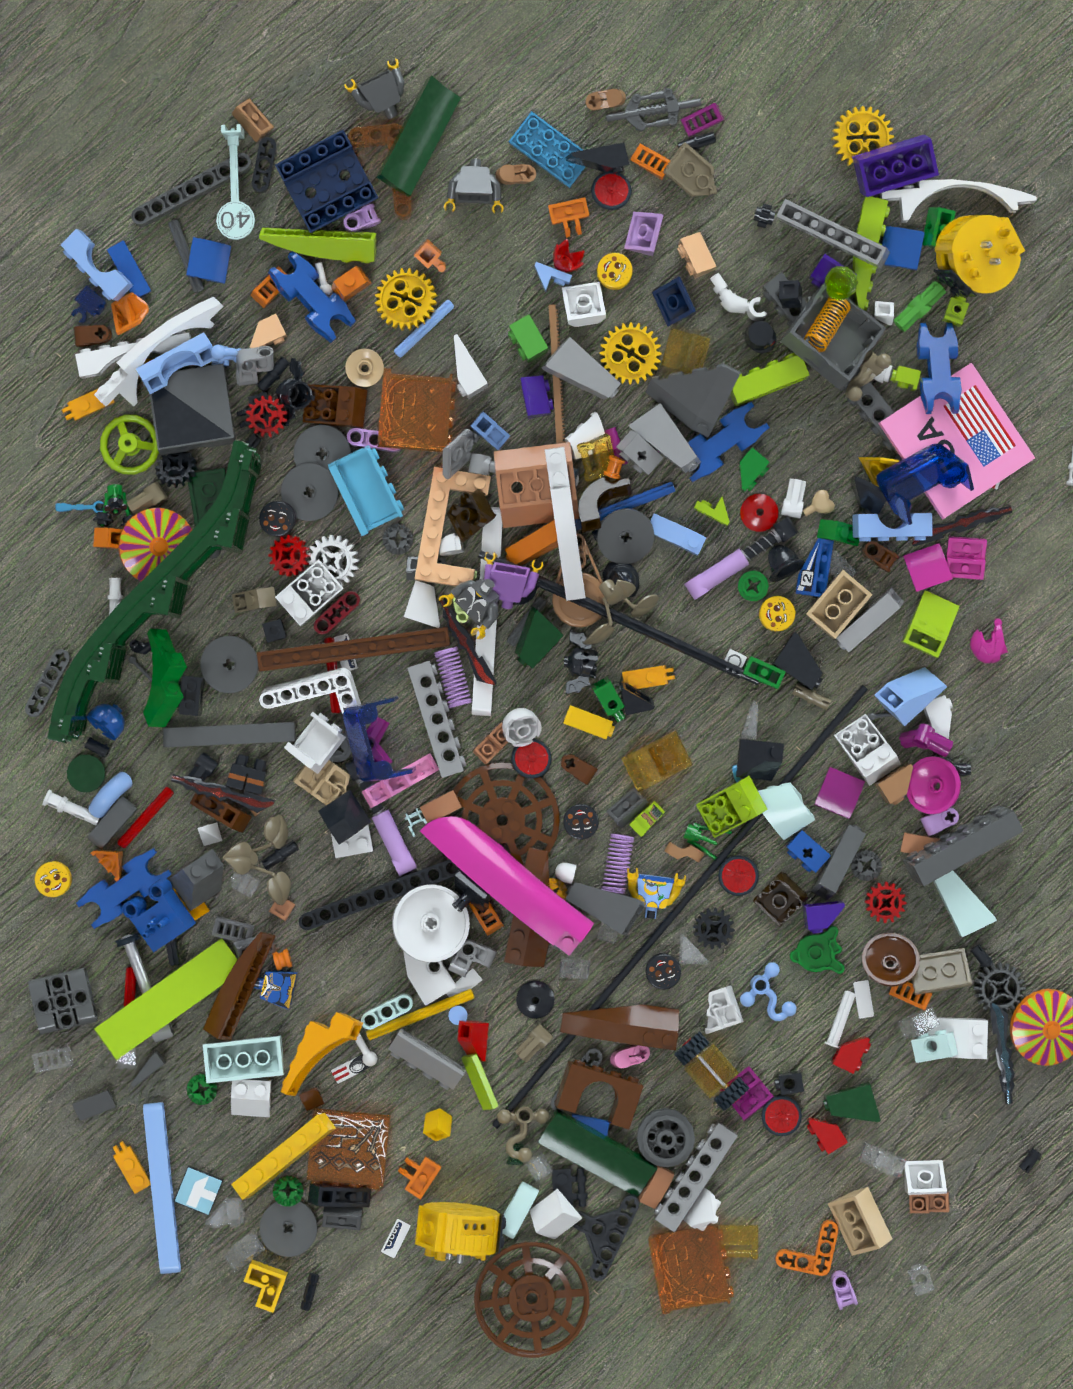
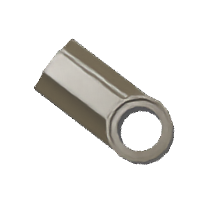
M157 481L143 490L144 492L129 500L127 504L135 515L142 510L159 505L168 497Z
M539 1023L515 1052L527 1063L540 1048H544L553 1036Z

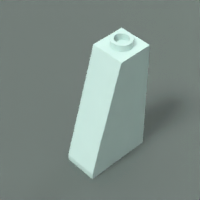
M954 871L933 881L959 936L964 937L997 921L995 916Z

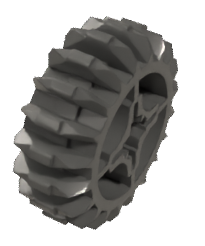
M1001 962L997 963V968L992 963L990 965L991 970L984 967L985 974L978 972V975L982 978L981 980L975 978L974 981L979 983V986H973L974 990H979L974 996L981 997L977 1001L978 1004L984 1003L983 1009L986 1010L990 1003H992L994 1011L997 1008V1014L1002 1013L1000 1008H1003L1006 1013H1009V1006L1015 1010L1016 1007L1013 1003L1019 1004L1018 996L1021 998L1025 996L1020 993V990H1026V987L1019 985L1025 982L1024 979H1018L1021 973L1017 972L1014 974L1016 968L1011 967L1009 970L1008 963H1005L1002 968ZM996 973H1006L998 981L990 978V976ZM1010 978H1012L1014 983L1013 994L1007 988ZM986 982L991 986L989 998L986 997L984 990ZM992 983H994V984H996V985H997V984L1000 985V984L1002 983V986H1001V987H1002L1003 990L1006 992V994H1005L1004 992H1000V991H998V993H996V992H997V988H996V986L993 985ZM999 996H1006L1009 999L1004 1003H993Z

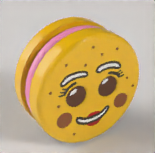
M610 253L600 260L597 267V277L605 288L619 290L624 288L631 280L632 264L626 256L620 253Z
M773 596L762 603L759 610V619L766 629L774 632L783 631L794 622L795 608L787 598Z
M51 861L39 867L35 874L36 888L47 897L63 895L72 884V874L69 868L61 862Z

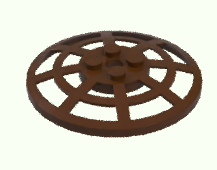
M491 763L481 766L462 778L454 788L457 796L461 788L478 774L481 775L484 785L477 788L470 795L468 800L457 796L461 806L464 808L462 818L468 820L469 810L479 814V825L477 827L497 843H507L511 852L510 855L523 866L521 855L525 854L529 847H532L537 840L548 844L545 850L549 854L555 844L560 823L558 805L550 787L541 777L533 778L541 785L549 797L538 802L535 796L526 787L522 786L525 777L520 774L517 775L515 782L509 780H490L488 770L500 768L515 770L512 763ZM510 786L512 789L508 798H497L493 787ZM486 790L490 801L484 807L474 804L475 798ZM518 792H523L530 799L532 805L521 808L515 801ZM552 805L554 815L551 837L540 833L542 829L541 809ZM536 812L537 823L535 830L525 826V815ZM499 815H505L508 818L506 825L500 826L497 823L496 819ZM521 833L532 837L526 846L520 850L517 849L514 840Z
M537 1241L513 1244L502 1249L500 1254H495L481 1271L474 1294L476 1316L486 1336L505 1352L526 1358L548 1356L569 1345L583 1328L590 1305L587 1280L576 1261L556 1246ZM530 1247L546 1248L561 1256L554 1264L544 1259L531 1258ZM522 1248L523 1259L511 1263L503 1270L494 1264L506 1253ZM566 1261L577 1272L582 1284L581 1289H571L567 1277L560 1270ZM532 1263L541 1264L550 1269L542 1277L533 1274ZM524 1265L525 1275L515 1280L508 1274L514 1268ZM491 1271L498 1276L493 1286L492 1299L480 1301L482 1283L487 1272ZM555 1274L562 1280L565 1290L554 1291L549 1281ZM503 1280L511 1286L509 1296L498 1298V1289ZM535 1293L538 1297L537 1301L534 1303L528 1302L526 1299L527 1295ZM584 1296L582 1313L577 1325L574 1327L566 1320L571 1310L572 1297ZM556 1298H566V1305L562 1315L553 1309ZM510 1304L514 1315L507 1322L502 1316L499 1306ZM493 1307L498 1321L504 1327L498 1336L486 1324L481 1309ZM549 1315L556 1321L551 1327L540 1331L539 1320ZM520 1319L531 1322L532 1332L522 1331L514 1326ZM560 1326L570 1333L558 1344L542 1349L541 1337L553 1333ZM510 1332L523 1338H533L534 1350L518 1349L506 1344L504 1340Z

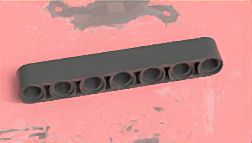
M245 153L238 154V162L241 159L248 161L245 167L238 166V177L246 174L252 168V162ZM230 158L135 208L131 214L132 220L137 226L146 227L229 183L230 174L225 177L221 175V171L224 168L230 169ZM207 177H212L214 182L209 186L205 185L204 180ZM190 186L197 187L196 193L192 195L187 193V189ZM173 195L180 196L179 202L175 204L170 202V198ZM156 204L163 205L162 211L158 213L153 211V207ZM139 213L146 214L145 220L141 222L137 221L136 217Z
M295 722L162 728L163 747L296 741Z

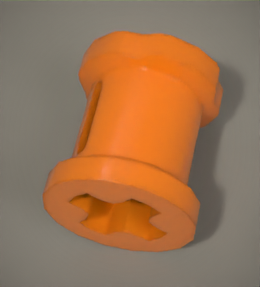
M609 455V464L603 474L614 479H620L619 473L622 464H625V460Z

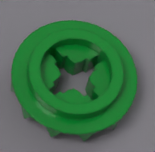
M758 571L746 572L739 579V593L748 601L761 600L768 592V580ZM748 579L753 583L760 581L756 586L758 594L753 589L746 591L750 586Z
M206 1074L192 1077L186 1087L187 1096L198 1105L210 1103L217 1095L216 1082L206 1083ZM199 1082L200 1085H202V1087H210L204 1092V1096L201 1094V1092L194 1093L197 1089H199Z
M287 1175L286 1177L279 1178L274 1184V1199L282 1206H294L303 1197L302 1183L296 1177ZM287 1184H289L290 1189L297 1190L290 1192L289 1199H287L286 1192H282L286 1189Z

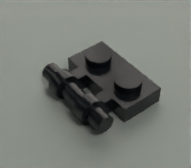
M571 1168L552 1169L553 1191L558 1189L572 1206L573 1200L578 1199L579 1207H586L588 1192L585 1189L587 1175L584 1173V1168H576L577 1175H571ZM572 1182H577L578 1192L572 1193Z

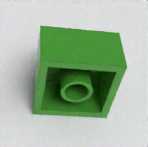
M529 314L509 325L508 336L513 344L517 343L519 347L517 352L522 361L526 360L530 363L548 352V346Z

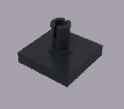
M459 870L455 875V891L461 896L452 903V906L455 909L459 908L458 912H462L471 903L481 912L485 913L489 908V894Z

